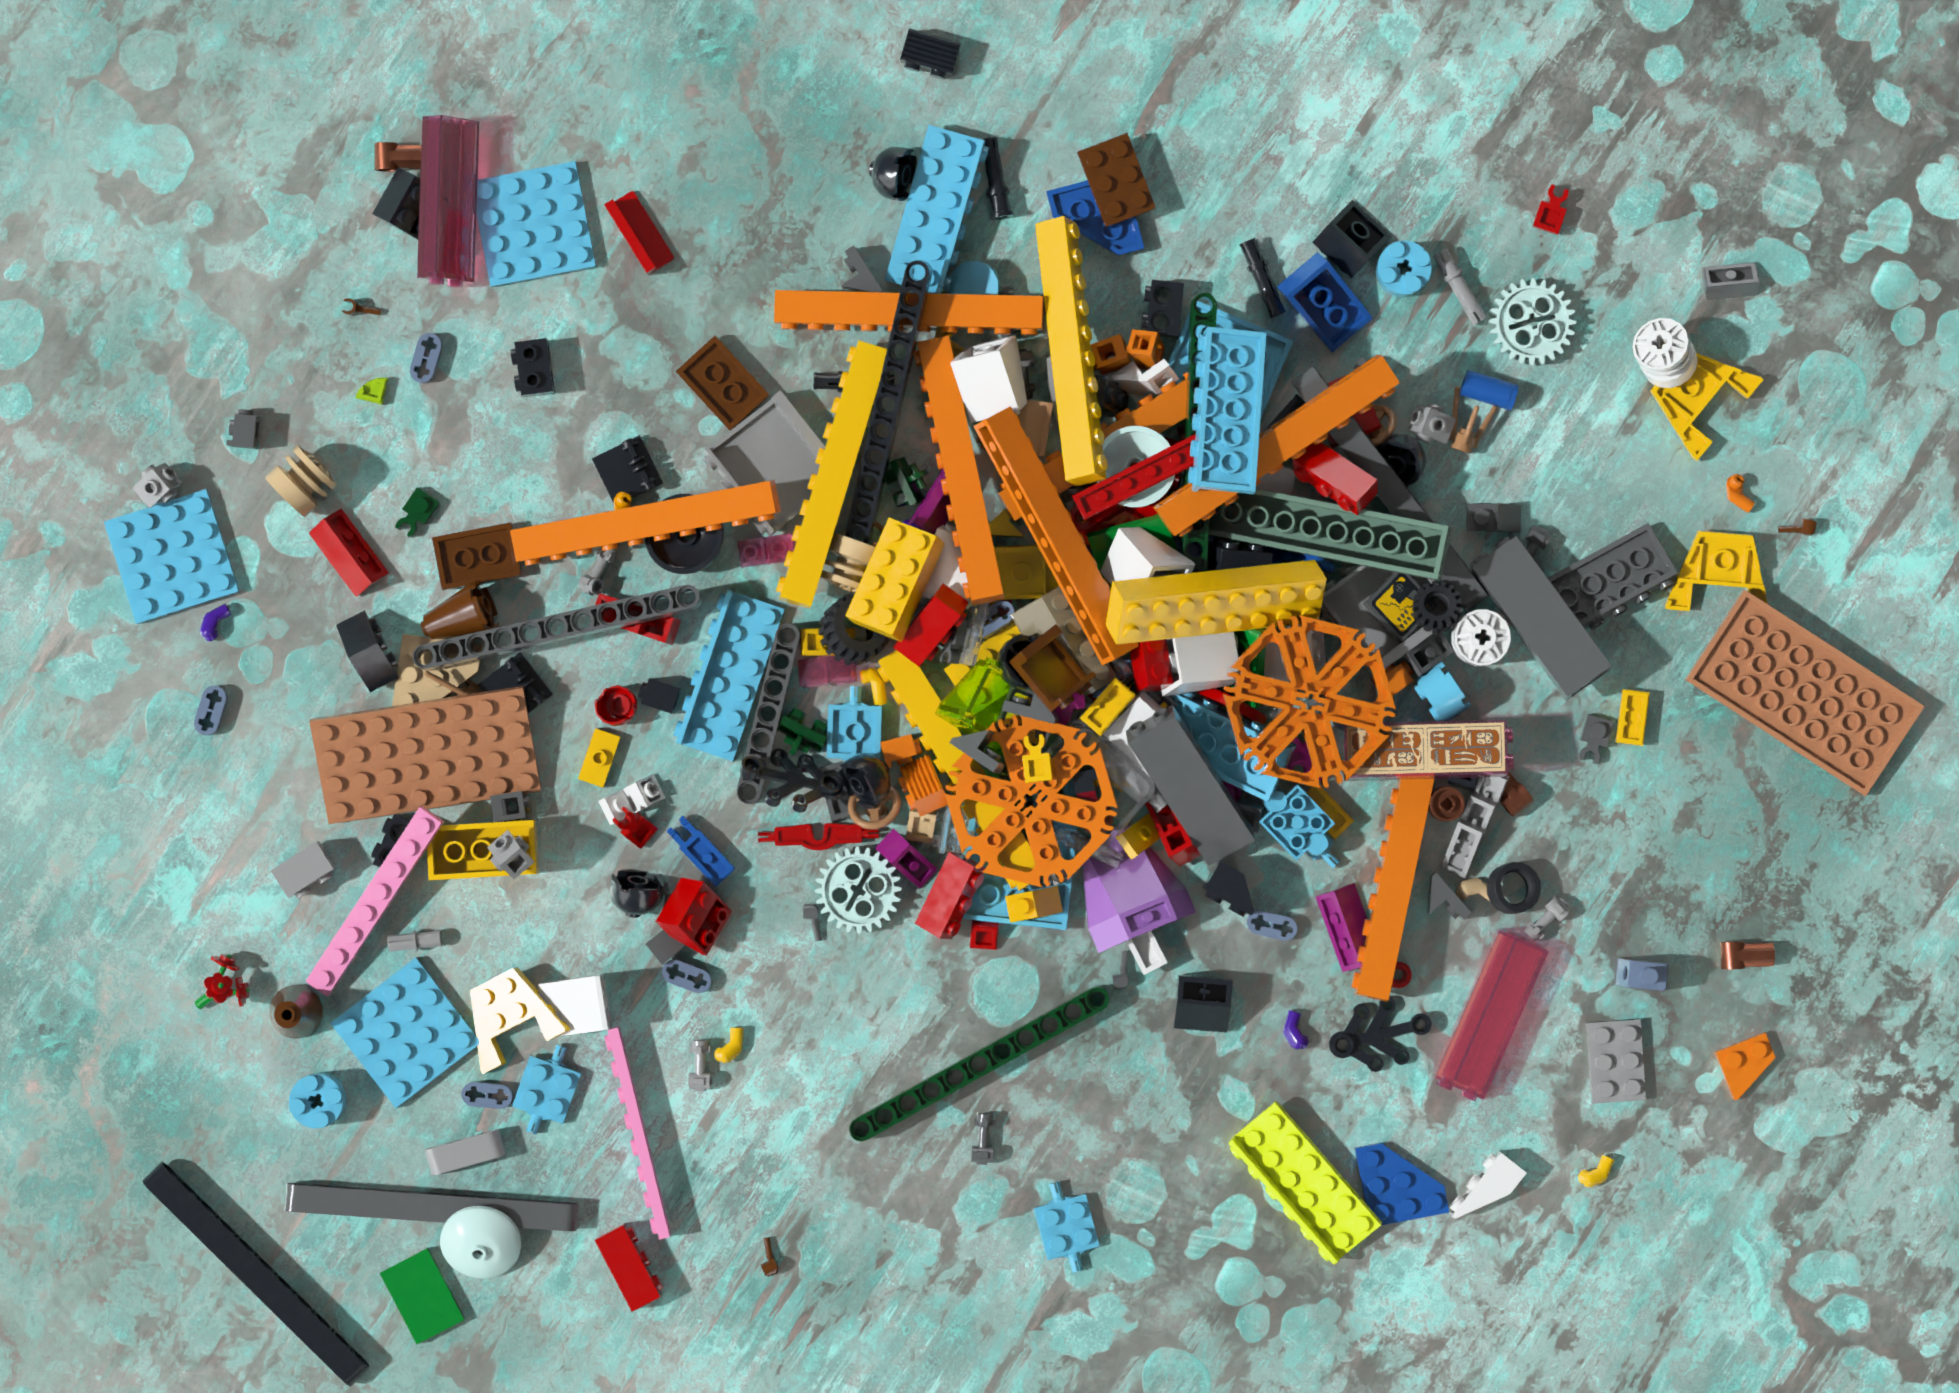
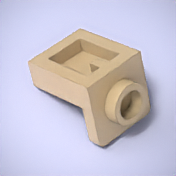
M910 809L906 840L932 844L937 810L920 817L917 809L912 811Z

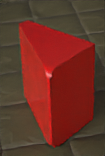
M972 920L970 948L997 950L999 923Z

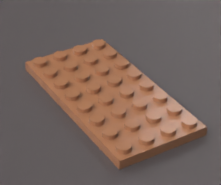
M1744 589L1684 679L1864 796L1868 794L1925 707Z
M523 686L312 718L309 721L329 824L417 811L421 806L431 809L489 800L492 795L523 791L524 794L540 792L542 789Z

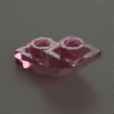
M793 533L737 541L741 568L785 562L788 550L793 551L795 547V541L791 540Z
M835 655L798 660L799 685L802 688H809L824 684L837 686L857 682L856 666L854 662L850 666L844 665L843 659L840 662L835 661Z

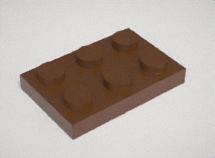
M1128 133L1077 152L1105 228L1156 209Z
M716 336L712 337L675 371L729 431L735 428L770 396Z
M512 522L432 537L442 590L464 587L476 580L485 583L522 576L520 562H516L510 533V530H513Z

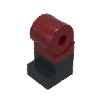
M1095 769L1079 771L1073 776L1077 798L1093 802L1100 800L1095 781L1097 779Z

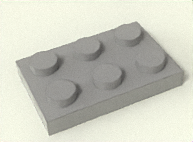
M1641 1019L1587 1022L1586 1034L1591 1103L1646 1100Z

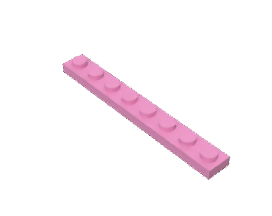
M419 807L306 979L308 984L326 997L331 995L444 823L442 819L425 807Z
M620 1026L607 1030L608 1035L604 1036L608 1052L613 1051L615 1061L611 1062L614 1077H619L621 1087L617 1088L621 1104L626 1103L628 1111L627 1114H624L627 1130L632 1129L634 1140H630L633 1155L639 1156L641 1166H637V1172L640 1182L645 1181L647 1192L643 1193L647 1208H652L654 1218L650 1219L653 1234H658L659 1240L671 1236V1231Z

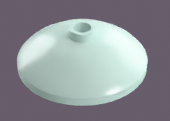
M1128 426L1116 430L1102 444L1103 454L1108 464L1107 470H1105L1106 479L1129 468L1132 462L1139 463L1170 447L1169 443L1162 435L1147 427ZM1175 475L1118 504L1127 507H1143L1158 501L1171 487Z
M471 1206L457 1211L446 1221L441 1232L440 1246L444 1258L455 1270L469 1277L484 1279L499 1276L507 1272L515 1264L521 1250V1236L516 1224L503 1212L486 1206ZM475 1250H480L482 1253H476Z

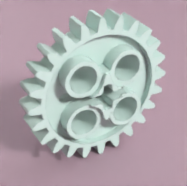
M1535 278L1530 280L1529 286L1526 285L1523 279L1519 282L1520 288H1517L1513 283L1510 284L1511 293L1502 290L1500 293L1504 300L1496 298L1494 303L1499 306L1498 309L1492 308L1489 311L1496 316L1488 320L1489 324L1495 325V328L1489 334H1497L1498 336L1493 344L1502 343L1503 347L1500 353L1508 350L1510 352L1508 360L1519 356L1518 364L1520 365L1525 358L1528 359L1529 366L1534 364L1536 358L1540 365H1543L1545 356L1553 361L1555 359L1553 351L1561 355L1564 351L1560 345H1570L1569 340L1565 337L1575 334L1574 331L1568 329L1569 326L1576 324V321L1569 319V316L1575 313V310H1567L1566 308L1571 300L1562 301L1561 298L1565 292L1554 293L1555 284L1549 289L1546 288V280H1542L1539 286H1536ZM1536 300H1545L1548 303V311L1545 313L1538 312L1535 308ZM1516 305L1521 308L1523 315L1520 319H1513L1510 316L1509 309L1511 306ZM1529 315L1532 316V319L1555 315L1553 320L1537 323L1534 327L1535 329L1531 325L1513 330L1509 329V325L1526 322L1530 317ZM1544 325H1550L1554 328L1555 335L1552 339H1547L1542 335V327ZM1523 331L1528 334L1529 342L1527 345L1517 343L1515 338L1517 332Z
M856 846L854 854H851L849 849L845 848L844 857L836 852L835 857L837 861L833 862L827 859L826 862L830 868H820V871L825 875L824 878H816V881L822 884V888L815 889L816 893L822 894V898L818 899L816 903L825 904L821 914L830 912L831 915L827 921L831 922L836 918L838 920L836 928L838 929L843 923L847 924L846 930L848 933L852 926H856L858 934L861 933L862 926H866L867 930L871 932L872 923L881 928L880 919L882 917L885 920H890L887 914L888 910L897 911L892 902L901 901L899 897L894 896L895 892L902 890L901 887L894 886V882L900 879L899 876L892 877L891 875L896 868H887V859L883 861L878 860L880 857L879 851L874 856H870L869 847H867L864 854L860 853L859 846ZM856 864L859 866L861 874L857 879H849L846 876L845 870L848 865ZM868 868L871 869V873L863 886V890L866 891L865 895H858L851 910L846 911L845 908L854 893L851 886H857ZM880 877L884 881L882 891L873 892L870 889L869 881L871 878ZM841 887L847 891L848 897L845 902L838 903L833 899L832 894L836 888ZM863 900L871 905V912L866 916L859 915L856 911L857 903Z

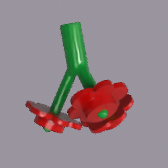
M221 954L220 957L211 956L210 959L220 965L221 968L213 977H207L204 980L203 984L207 990L206 993L195 1000L196 1007L203 1009L213 1000L217 1003H223L227 997L236 995L239 1006L243 1007L246 1004V999L250 996L248 983H243L242 976L235 979L236 989H232L233 980L229 976H223L227 968L233 971L240 969L239 966L235 965L236 960L230 955Z

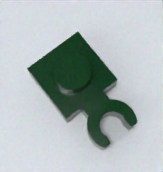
M417 487L402 508L408 515L399 519L395 528L399 530L404 523H408L411 529L407 536L411 538L417 531V522L420 521L425 525L440 502Z

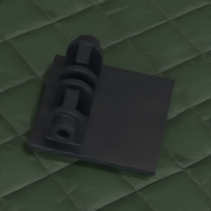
M640 435L633 439L629 438L623 441L622 444L592 458L613 503L616 494L619 492H626L631 498H634L663 484Z
M521 652L508 659L503 666L478 684L483 692L523 686L528 713L553 695Z

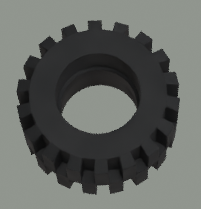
M855 593L852 596L847 594L838 599L824 612L825 616L821 618L819 623L822 625L819 629V635L824 637L820 642L822 646L826 645L828 647L826 653L828 655L833 653L835 661L840 662L843 659L844 665L849 666L853 662L855 666L861 665L864 662L867 663L878 655L890 641L887 636L865 628L867 634L866 641H857L848 635L845 630L844 620Z

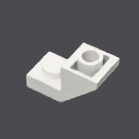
M1165 359L1153 365L1145 373H1142L1135 362L1132 361L1111 376L1115 382L1119 383L1118 386L1127 391V394L1158 395L1162 392L1160 389L1162 386L1173 380L1175 382L1179 380Z
M652 774L598 802L609 824L612 825L614 824L612 821L614 817L617 820L625 818L626 813L622 811L623 807H627L635 814L665 799V796L655 775Z

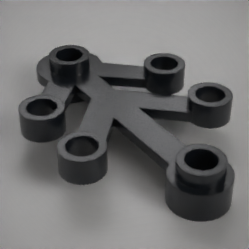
M779 748L773 750L770 762L774 766L783 767L786 772L764 768L761 760L754 756L745 757L740 766V773L745 780L753 781L760 777L786 783L778 788H771L767 791L765 802L772 807L780 805L782 798L804 787L813 790L804 795H795L791 803L792 809L799 813L806 811L809 803L822 797L827 799L838 798L843 791L841 779L834 774H824L814 763V759L807 754L800 755L795 765L788 758L785 750ZM802 772H809L813 778L806 777Z
M1389 997L1392 1007L1389 1010L1383 1009L1382 1003L1384 1001L1380 1000L1379 1009L1366 1032L1355 1035L1361 1021L1366 1019L1370 1013L1368 1006L1359 1003L1354 1006L1353 1016L1345 1030L1336 1032L1331 1036L1329 1049L1338 1058L1352 1056L1366 1064L1371 1071L1378 1072L1383 1068V1060L1377 1055L1370 1056L1357 1046L1369 1044L1392 1057L1395 1063L1404 1065L1409 1061V1053L1405 1049H1397L1383 1039L1414 1032L1417 1035H1425L1430 1031L1432 1022L1427 1015L1417 1013L1408 1022L1380 1029L1388 1014L1396 1006L1395 1001ZM1358 1007L1366 1009V1014L1363 1017H1359L1356 1014ZM1423 1019L1425 1026L1422 1029H1417L1415 1026L1416 1020ZM1342 1039L1347 1042V1047L1343 1050L1337 1047L1338 1041ZM1398 1052L1406 1054L1404 1061H1397L1396 1055ZM1372 1059L1380 1061L1378 1068L1373 1069L1370 1066Z

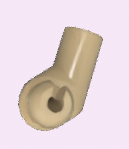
M1472 878L1458 884L1456 895L1459 899L1466 900L1468 896L1480 894L1489 900L1487 883L1481 879Z

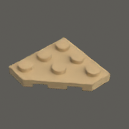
M402 635L399 666L397 669L399 678L395 682L392 706L446 698L453 693L448 688L424 675L426 670L419 668L413 661V652L418 646L444 639L433 640L429 637ZM473 644L474 652H482L483 645ZM451 645L447 649L448 658L453 659L458 656V646ZM425 651L421 655L423 665L429 664L433 659L431 651ZM481 659L429 672L459 687L480 672Z

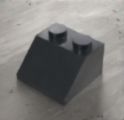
M1352 200L1312 243L1352 279L1390 239L1391 235Z

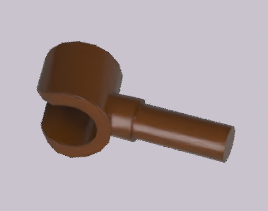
M350 298L343 300L353 304L351 311L342 310L347 315L354 316L357 313L381 314V309L359 305L357 301Z
M1803 519L1801 527L1778 526V533H1800L1811 536L1815 533L1817 522Z
M770 1237L763 1239L768 1261L762 1263L761 1268L765 1276L769 1277L776 1274L779 1267L772 1253Z

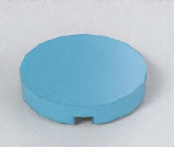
M968 261L957 266L950 276L952 280L948 294L1000 295L1001 293L999 276L989 264L980 261Z

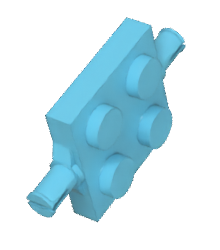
M850 686V702L842 705L828 704L826 758H839L846 761L855 755L869 754L880 760L882 706H868L861 703L860 686H856V697L855 686Z
M556 1044L552 1059L529 1056L512 1107L526 1111L531 1116L526 1129L527 1132H531L532 1126L535 1123L532 1133L537 1134L541 1119L552 1120L561 1124L565 1120L581 1072L572 1070L562 1063L567 1049L562 1046L558 1056L561 1045Z
M1060 1181L1055 1182V1185L1050 1183L1049 1186L1053 1200L1045 1205L1033 1208L1046 1259L1052 1260L1059 1257H1069L1072 1273L1082 1271L1083 1268L1079 1254L1085 1250L1099 1247L1086 1194L1066 1197L1063 1196Z

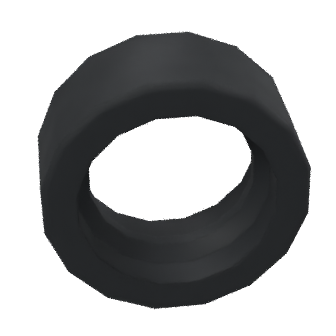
M1511 862L1497 867L1490 874L1487 881V895L1491 904L1505 914H1518L1531 909L1538 902L1541 894V882L1537 873L1529 865L1522 862ZM1510 872L1518 873L1526 884L1527 893L1525 899L1518 904L1509 903L1501 891L1502 879Z

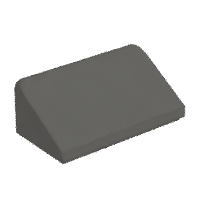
M1756 262L1702 267L1706 300L1756 296L1759 293L1760 282Z

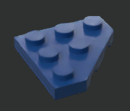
M1087 180L1046 191L1053 219L1061 216L1071 219L1078 225L1081 235L1117 256L1145 249L1136 217L1105 228Z
M1381 1142L1354 1147L1364 1201L1382 1221L1381 1226L1449 1213L1445 1187L1440 1182Z

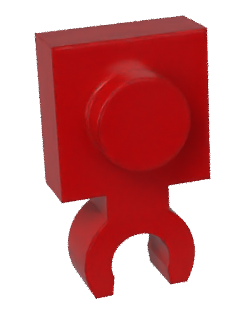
M1552 184L1547 191L1549 202H1540L1532 227L1558 235L1567 209L1560 207V204L1567 199L1569 190L1565 189L1562 197H1556L1553 194L1555 185Z
M623 807L622 811L626 813L625 818L617 820L614 817L612 821L621 829L620 833L642 849L658 828L639 812L634 815L627 807Z

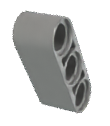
M500 1129L424 1150L431 1176L507 1155Z

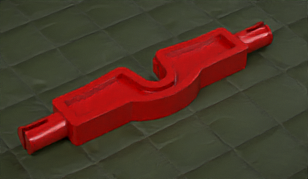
M826 823L821 840H816L813 837V827L811 824L775 827L774 831L768 832L758 831V836H768V838H758V843L775 842L776 846L802 845L807 849L816 851L829 849L835 844L862 843V839H879V834H868L869 832H879V829H865L857 824Z

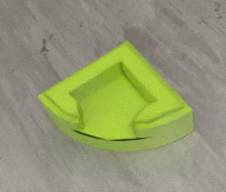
M376 378L368 381L358 390L355 398L383 405L389 379Z

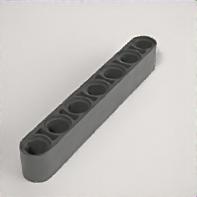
M789 623L781 625L776 631L745 757L754 756L759 758L764 768L769 767L800 643L799 629ZM786 628H791L796 633V638L791 643H784L781 639V633ZM780 654H785L789 658V665L785 669H778L774 664L775 658ZM773 680L780 681L783 686L782 692L776 696L771 695L768 691V685ZM767 706L773 707L776 711L775 719L770 722L764 721L761 716L762 710ZM760 732L767 733L770 738L769 744L764 748L758 747L755 743V737ZM740 774L737 786L738 799L745 804L756 803L762 795L765 779L758 777L753 781H748ZM747 784L753 785L757 791L755 798L752 800H747L742 795V789Z

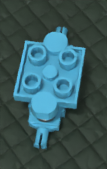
M1277 784L1271 800L1268 802L1264 800L1266 813L1259 823L1296 861L1306 852L1312 860L1322 857L1333 869L1336 865L1329 857L1336 864L1340 860L1329 850L1333 841L1325 833L1335 822L1298 784L1287 793Z

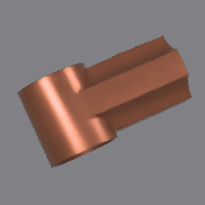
M377 142L374 144L375 171L394 172L398 167L401 169H422L423 145H399V143Z
M1505 766V771H1498L1509 776L1500 803L1512 817H1515L1532 804L1534 799L1526 788L1516 781Z
M1720 942L1721 969L1774 966L1775 950L1773 943Z

